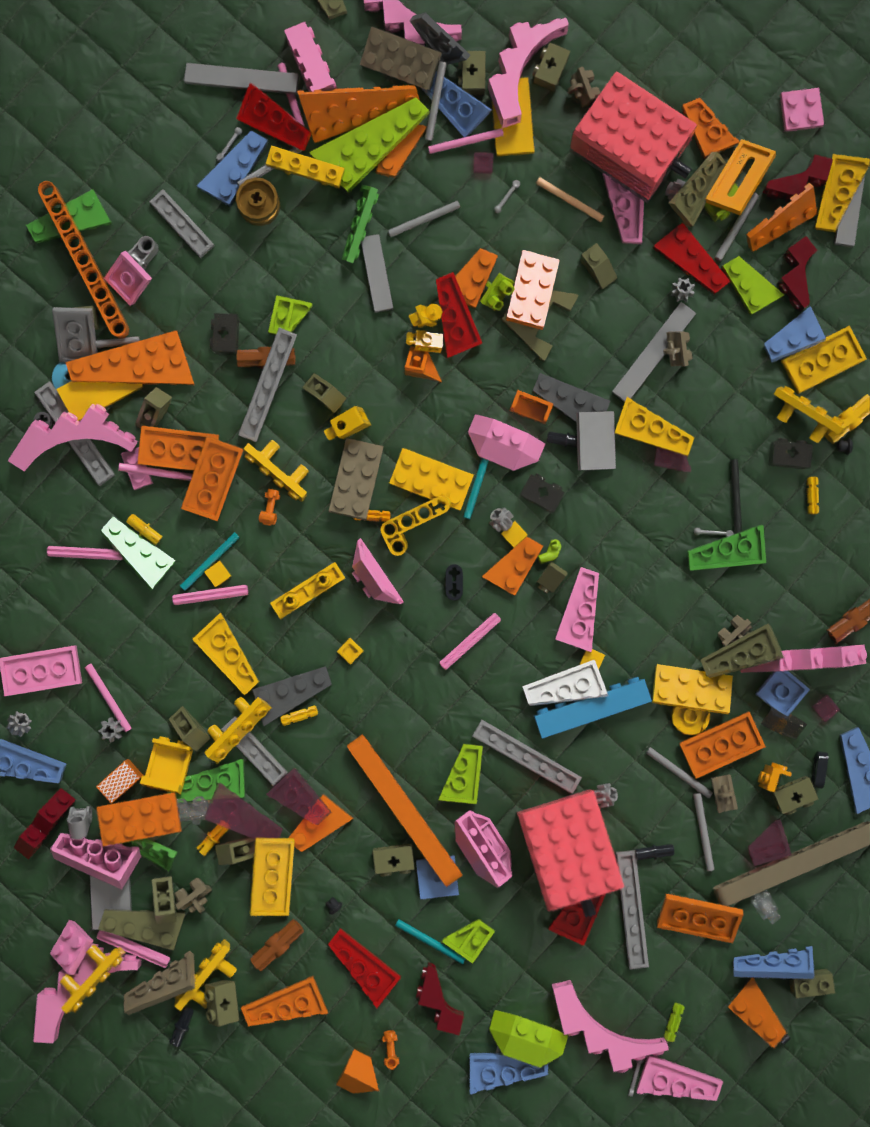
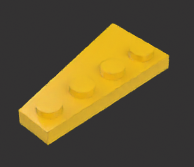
M833 154V162L825 185L815 227L816 230L836 231L870 166V159Z
M626 397L615 434L687 457L689 456L694 441L693 436L670 424L629 397Z
M222 613L218 614L192 640L233 684L246 695L259 683V680Z

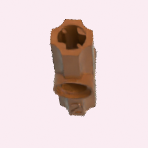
M271 347L237 350V366L264 368ZM294 348L291 349L285 366L295 365Z
M870 598L860 606L846 612L842 619L826 630L835 643L840 642L852 632H856L867 625V621L870 620Z
M293 918L279 932L274 933L264 943L265 945L250 958L252 964L258 970L262 971L276 957L279 958L290 947V944L302 935L304 929L299 922Z

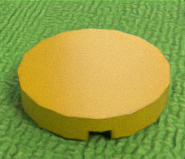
M674 706L671 712V719L675 728L681 733L696 735L706 729L710 720V712Z

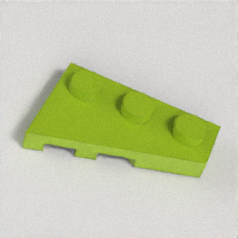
M740 256L721 267L750 316L784 296L782 292Z
M463 744L438 800L477 804L483 746Z

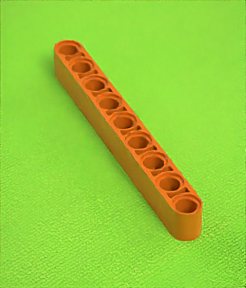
M43 181L38 186L39 195L109 331L117 338H125L129 334V326L59 190L52 182ZM47 188H53L52 194L48 196L44 194ZM56 205H61V211L54 213L53 208ZM65 222H70L71 224L68 230L62 229V225ZM74 239H79V245L75 248L71 247V242ZM83 256H88V262L85 265H81L80 259ZM96 273V281L89 282L90 274ZM105 290V298L98 299V292ZM110 307H114V315L110 317L107 316V309ZM122 324L124 326L123 332L116 334L115 327Z
M362 734L347 745L349 751L445 886L448 887L463 875L365 736Z

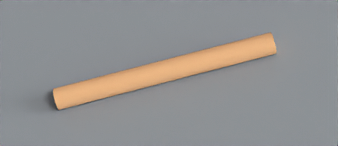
M539 177L536 182L537 185L597 221L601 222L604 215Z

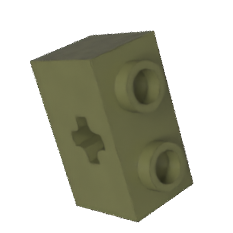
M549 43L547 48H543L540 59H542L540 66L536 65L532 74L535 77L534 84L555 92L571 51L553 43Z
M467 51L470 54L469 58L458 63V70H462V76L458 77V87L470 95H485V51Z
M807 776L779 786L775 789V792L770 791L778 812L785 813V815L795 813L796 808L801 806L803 808L812 806L814 801L818 800L812 782ZM793 793L798 794V796H796V800L791 799L792 797H794Z
M412 843L373 848L375 873L380 874V876H390L392 872L399 871V874L411 873V870L415 867ZM392 856H395L397 860L399 859L396 865L389 862Z
M172 877L152 879L157 925L177 922Z
M827 969L814 970V979L789 978L790 991L795 998L835 993L833 975Z
M222 980L206 984L204 997L207 1002L208 1011L206 1016L209 1024L219 1027L239 1021L235 982Z

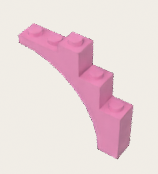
M364 0L365 11L377 12L380 9H384L385 31L394 33L404 30L405 39L425 46L424 40L410 23V19L416 14L407 9L399 0ZM437 23L456 42L461 40V25Z
M567 18L554 19L550 23L544 25L537 24L533 28H530L528 22L516 23L510 27L509 39L513 49L507 48L499 53L498 63L502 75L496 74L489 78L488 90L502 128L520 123L522 113L518 101V82L523 69L541 47L553 39L567 34L569 26Z
M92 404L81 421H78V418L70 412H63L52 429L45 422L34 420L8 461L25 472L34 459L44 451L67 441L78 439L104 440L117 444L131 452L138 441L135 440V436L131 433H124L119 430V426L114 422L105 421L109 414L103 406Z
M865 645L783 650V659L742 669L741 673L848 667L866 664L867 652Z
M98 947L102 952H104V947ZM86 954L75 974L69 975L79 985H82L97 969L98 965ZM126 954L122 957L123 961L116 968L112 967L109 973L121 970H138L141 966L142 958H136V955ZM64 969L59 972L57 991L55 988H44V990L37 994L34 1042L54 1043L58 1039L60 1023L65 1013L61 1007L68 1001L71 995L59 983L68 974Z
M571 980L552 984L564 1035L574 1036L583 1030L588 1052L600 1054L607 1049L613 1072L623 1073L628 1071V1068L632 1067L631 1059L642 1060L646 1058L645 1056L651 1054L659 1056L664 1054V1051L669 1050L664 1037L633 1039L603 1027L583 1008L575 994Z

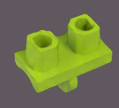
M499 273L492 283L487 281L485 284L488 290L480 302L493 310L500 311L504 306L502 301L504 297L511 295L515 290L513 286L515 282Z

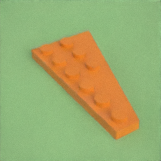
M415 85L392 86L391 88L383 89L373 87V89L343 88L333 89V91H297L314 143L353 130L414 98L419 100Z
M177 330L65 362L72 382L194 385Z

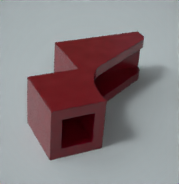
M815 154L811 158L806 171L770 180L763 188L762 193L767 194L770 198L777 199L779 197L785 199L789 203L793 195H799L805 190L804 186L807 185V182L811 183L814 187L823 186L828 180L833 159Z
M807 236L795 243L784 253L785 260L790 266L793 265L794 269L777 282L780 291L783 294H787L790 298L793 308L798 309L800 312L810 303L805 267L809 258L818 251Z
M60 788L37 812L32 824L19 836L13 848L29 860L41 847L46 837L74 804L76 799Z
M428 962L427 968L423 967L421 979H424L422 987L418 986L416 998H419V1005L440 1010V1012L436 1011L434 1023H437L436 1030L459 1035L464 1011L454 1009L445 1001L436 966Z

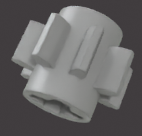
M677 179L676 182L669 183L666 189V196H668L669 202L686 182Z
M679 278L677 284L673 283L671 286L674 289L671 296H675L677 302L679 300L687 302L688 296L693 297L694 292L691 290L694 289L695 285L689 282V278L686 280Z
M505 507L503 509L497 508L491 513L490 518L492 521L489 524L498 532L500 530L506 531L512 526L513 522L511 519L514 516Z
M16 712L14 716L10 715L7 719L9 723L6 729H9L11 735L22 737L24 732L28 733L31 729L29 725L32 720H29L26 713Z
M113 717L108 719V722L102 721L101 725L103 727L98 730L103 735L102 739L109 738V741L113 742L115 737L117 739L121 738L120 732L124 730L120 725L121 720L114 721Z
M610 783L597 785L598 789L594 793L597 803L601 804V808L614 806V802L618 798L617 790L611 787Z

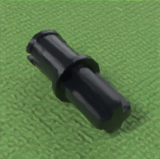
M550 431L547 435V442L564 445L565 448L567 446L577 447V436L569 435L568 432L563 434Z
M653 844L652 847L635 849L637 861L652 858L657 860L659 857L673 856L675 853L672 844L660 846Z
M185 1006L178 1022L174 1024L175 1029L169 1040V1043H173V1046L180 1047L186 1031H189L188 1026L194 1013L192 1008Z

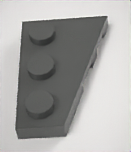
M426 12L414 15L410 19V23L426 45L431 49L442 52L441 62H446V65L465 61L469 58L470 54Z

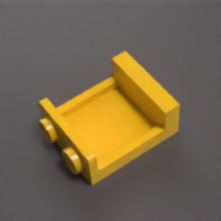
M159 736V739L153 738L152 743L154 745L145 776H142L140 784L149 788L181 794L193 749L184 741L178 740L177 743H173L166 737Z

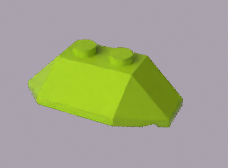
M494 1010L489 1031L502 1055L539 1068L563 1055L568 1035H564V1033L554 1028Z

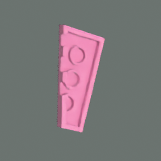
M580 567L555 638L558 641L592 652L599 573Z
M648 1055L636 1093H651L661 1096L673 1095V1097L684 1096L693 1099L717 1101L723 1081L659 1057Z

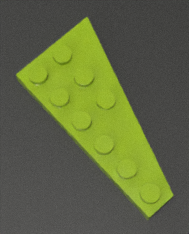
M414 98L309 153L314 159L343 167L345 171L340 185L349 193L430 114V111L417 98Z

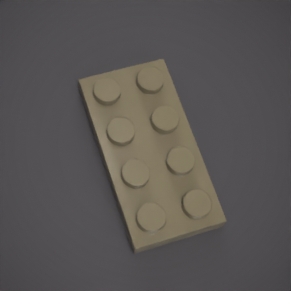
M371 27L360 65L430 90L442 52Z
M346 438L329 507L330 513L367 520L384 446Z

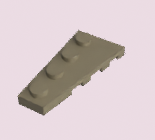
M188 951L184 954L185 957L180 961L175 960L169 964L170 967L163 972H157L150 981H144L124 994V1012L130 1015L195 989L194 954Z

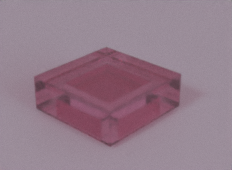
M474 152V173H493V153Z
M825 695L812 706L824 722L840 711L828 695Z

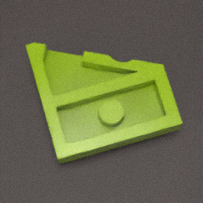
M276 295L268 333L276 335L279 327L292 332L310 311L313 304Z
M477 919L444 937L442 942L473 963L495 930L480 919Z

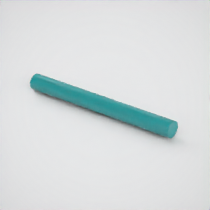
M484 458L481 459L463 517L471 519L489 460Z
M234 532L180 585L181 588L186 591L240 538L238 534Z
M400 919L396 922V927L457 962L464 963L466 958Z

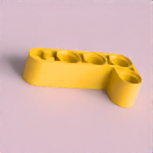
M438 496L383 523L381 534L389 551L396 556L405 553L408 549V543L403 533L447 512L451 507V500L447 496ZM440 499L442 502L446 501L447 504L444 506L445 509L443 510V508L440 507L435 510L437 514H434V509L432 506H436L437 504H439ZM424 507L429 510L428 518H423L420 515L421 508ZM404 516L411 517V526L404 525ZM387 524H392L395 527L394 534L386 532ZM396 541H399L403 544L402 551H396L394 549V543Z

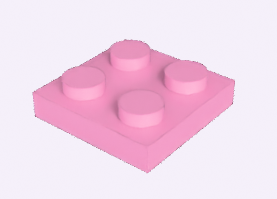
M819 88L782 92L780 94L785 132L824 126Z
M126 251L119 255L104 277L130 306L135 304L152 280L146 271Z
M69 920L56 944L53 946L50 955L68 974L74 975L93 940L75 921Z

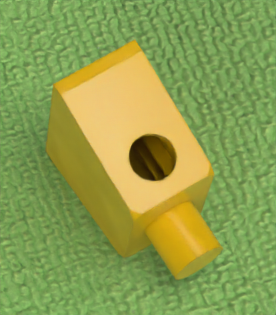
M354 406L330 420L332 426L324 430V433L329 441L337 436L338 438L345 439L369 427L371 423L363 408Z

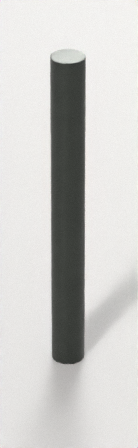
M738 459L730 460L734 534L742 532Z

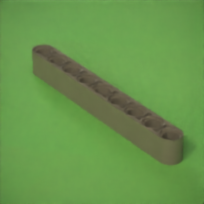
M870 821L860 823L715 886L713 891L719 905H732L869 846Z

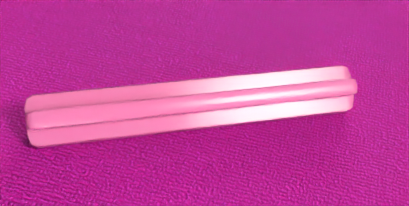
M48 546L47 556L123 560V556L115 549Z
M247 585L177 594L172 596L174 605L245 596L248 595Z
M496 613L492 614L440 661V665L445 670L448 669L501 621L500 617Z
M101 930L97 934L98 940L117 948L121 947L124 951L163 968H166L169 964L170 957L127 938Z

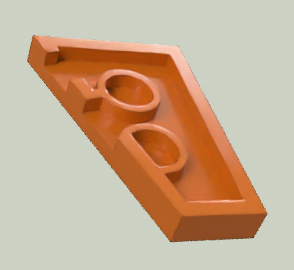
M701 98L682 105L681 108L685 117L697 124L693 135L703 158H707L712 152L719 153L739 144L740 141L732 136L724 124L722 125Z
M418 124L378 164L377 174L395 178L407 161L413 148L416 147L419 139L425 133L427 126Z
M480 248L455 276L467 306L476 309L498 255Z
M526 537L486 572L482 578L515 596L543 545Z
M323 794L289 838H294V847L303 852L352 820L353 817Z
M752 977L728 1008L775 1048L787 1032L772 1010L757 982Z

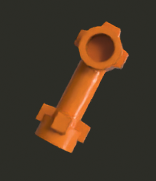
M268 489L265 492V497L268 498L266 511L260 512L259 522L263 525L271 526L275 525L277 521V514H274L273 510L275 500H279L280 495L279 491Z
M394 1030L384 1031V1036H382L383 1042L387 1044V1058L384 1059V1064L390 1070H394L399 1064V1057L395 1055L394 1047L397 1035H395Z

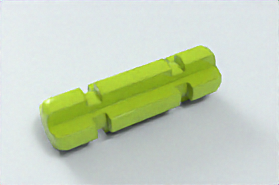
M674 1003L673 1013H671L667 1024L668 1030L664 1034L665 1040L669 1042L675 1041V1032L678 1031L682 1018L681 1014H683L685 1009L682 1004Z

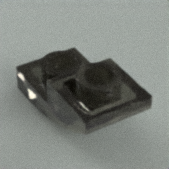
M773 707L761 722L763 726L794 739H797L807 725L794 715L786 716Z

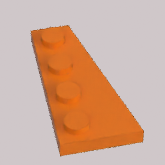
M811 183L804 186L805 190L802 193L793 195L790 198L791 202L782 208L780 206L776 209L769 220L765 218L746 234L748 247L752 252L818 214L814 186Z
M314 976L241 1007L248 1026L272 1023L279 1020H291L298 1017H310L316 1014H328Z

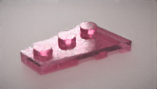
M295 768L266 794L315 825H319L331 813V810Z

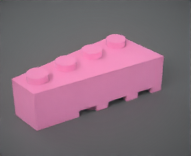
M303 22L284 30L285 37L308 91H333V89H337L334 79H331L329 75L330 71L326 61L323 62L321 58V49L318 44L315 45L313 40L315 36L312 28H308L306 23Z
M60 833L50 849L55 860L121 890L141 858L139 847H126L123 844L103 846L102 840H88L85 837L75 840L69 834Z

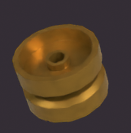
M254 177L243 182L238 188L236 203L242 217L248 223L263 226L270 224L276 219L280 211V201L276 189L271 182L264 178Z

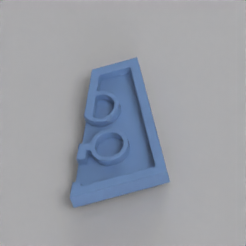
M811 306L764 343V348L771 363L825 342V335Z

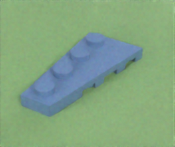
M437 71L435 73L431 89L426 90L422 88V90L429 96L431 100L433 97ZM444 77L438 108L463 137H468L492 110Z
M250 131L197 187L231 206L239 188L237 182L251 173L268 144V140Z
M856 727L839 736L844 760L846 761V771L850 781L854 810L858 814L870 808V750L859 727Z
M0 739V776H12L20 779L28 778L52 783L61 782L66 763Z
M806 947V950L802 951L789 949L788 953L778 954L775 951L769 952L766 956L754 954L734 957V977L814 979L813 947Z
M470 1053V1094L485 1089H494V1087L501 1085H510L521 1080L526 1081L548 1075V1063L539 1068L504 1056L502 1053Z

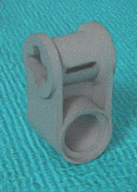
M144 236L139 239L128 254L138 261V264L145 270L148 263L157 254L158 244L151 237ZM152 243L150 250H144L145 244Z
M91 806L80 809L70 807L67 823L70 837L75 840L82 839L87 836L90 823L92 822Z

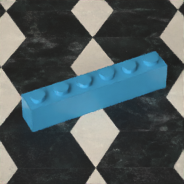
M639 677L627 680L628 684L622 686L620 683L609 686L610 690H607V697L574 700V702L569 704L560 702L555 704L554 709L548 710L546 707L537 710V714L533 716L540 737L545 738L652 702L645 679L639 680Z

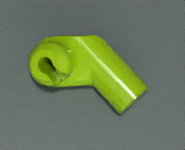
M551 540L547 552L538 555L540 564L557 559L561 550L559 540Z

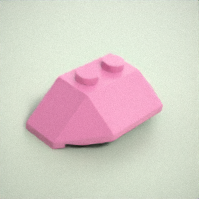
M476 414L468 430V434L479 457L513 471L538 462L545 443L524 431L495 419Z
M362 539L357 540L352 566L355 571L352 574L357 582H363L365 585L363 590L368 598L372 596L375 600L403 604L404 601Z
M468 811L455 821L456 843L475 873L495 887H500L512 877L510 849L490 818L476 814L473 811Z

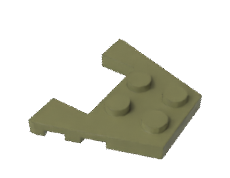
M552 290L548 311L553 303L570 312L579 295ZM507 309L502 321L545 362L552 345L535 337L539 329L507 321Z

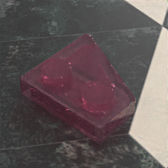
M657 447L654 466L691 472L687 456Z
M776 819L748 846L753 866L792 855L781 819Z

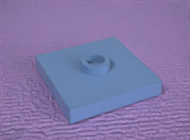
M788 670L773 671L755 695L786 719L810 689Z
M450 856L455 863V856ZM427 859L416 860L420 899L459 895L457 880L446 887Z

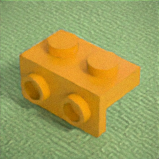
M773 762L771 766L765 764L763 772L761 771L758 776L759 787L775 792L779 775L784 774L791 777L792 773L787 771L788 767Z

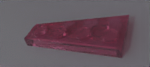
M222 783L217 784L204 820L252 839L280 838L283 830L280 826L243 801Z

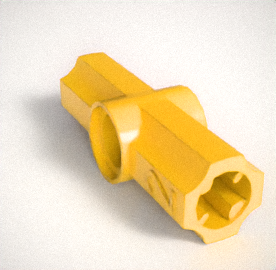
M868 394L863 396L852 407L850 406L838 416V418L844 421L843 425L847 426L842 434L838 435L828 429L824 435L825 438L834 444L848 431H852L861 424L863 419L870 414V396Z

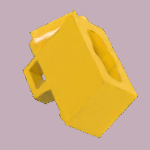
M416 330L415 334L412 332L406 333V344H414V350L441 353L443 334L428 333L422 330Z

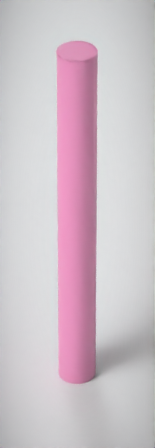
M285 63L278 65L279 72L288 73ZM287 94L294 118L304 126L295 94Z
M501 128L428 146L429 152L432 154L504 136L503 130Z
M119 463L118 471L190 481L193 475L191 473Z
M87 665L85 667L86 671L118 721L121 720V727L124 728L125 732L132 729L93 665Z

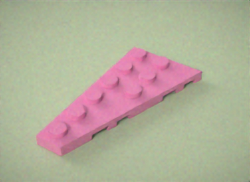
M602 173L622 243L642 244L644 201Z

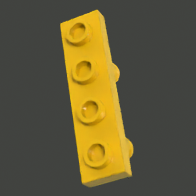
M272 145L266 160V166L282 170L287 174H295L320 182L322 185H330L337 188L340 187L345 171L343 167Z
M784 386V388L778 387L774 392L775 396L785 402L777 416L780 421L787 423L795 409L800 410L817 421L818 424L809 437L816 443L821 441L828 429L840 435L847 428V426L843 425V420L836 416L830 417L824 408L820 406L814 407L810 404L811 401L804 396H796L794 394L795 391L787 386Z
M271 440L261 452L248 443L243 449L245 459L251 464L256 463L259 466L258 469L264 475H270L278 487H284L289 491L288 495L291 498L302 502L307 497V492L299 486V483L308 474L309 470L300 464L291 476H287L269 460L280 448L275 441Z
M334 562L270 604L278 617L282 619L341 582L345 577L336 562Z
M243 697L238 698L234 705L242 714L224 733L216 725L209 727L207 732L215 742L204 752L205 755L217 763L223 760L234 746L238 745L240 740L266 716L267 712L272 708L267 702L257 697L249 705Z
M225 939L221 943L218 942L211 951L212 955L208 959L205 958L199 965L200 969L195 974V989L174 997L175 1007L180 1011L191 999L205 1009L207 1008L204 992L199 988L214 969L217 968L229 978L236 972L237 968L224 959V956L230 950V943Z
M96 945L90 947L86 954L98 965L97 969L82 985H79L69 974L60 980L59 983L71 994L61 1009L66 1014L72 1011L76 1012L83 1005L82 1000L86 996L90 997L97 988L95 986L109 977L111 968H116L123 961L122 956L126 952L119 947L106 956Z

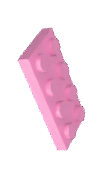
M77 645L0 658L4 696L82 683Z

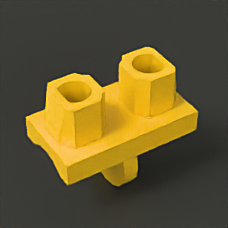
M430 304L428 307L418 305L415 307L417 312L410 314L409 318L413 326H418L419 328L425 325L434 327L437 325L436 320H439L442 316V308L437 304Z

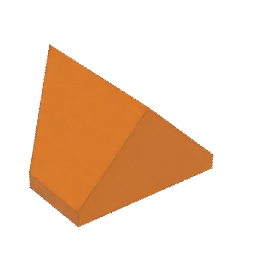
M410 346L404 369L405 375L442 382L429 352L414 350L415 346Z
M354 1049L336 1085L353 1094L379 1091L371 1057Z

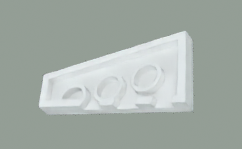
M595 660L522 686L530 706L608 696Z

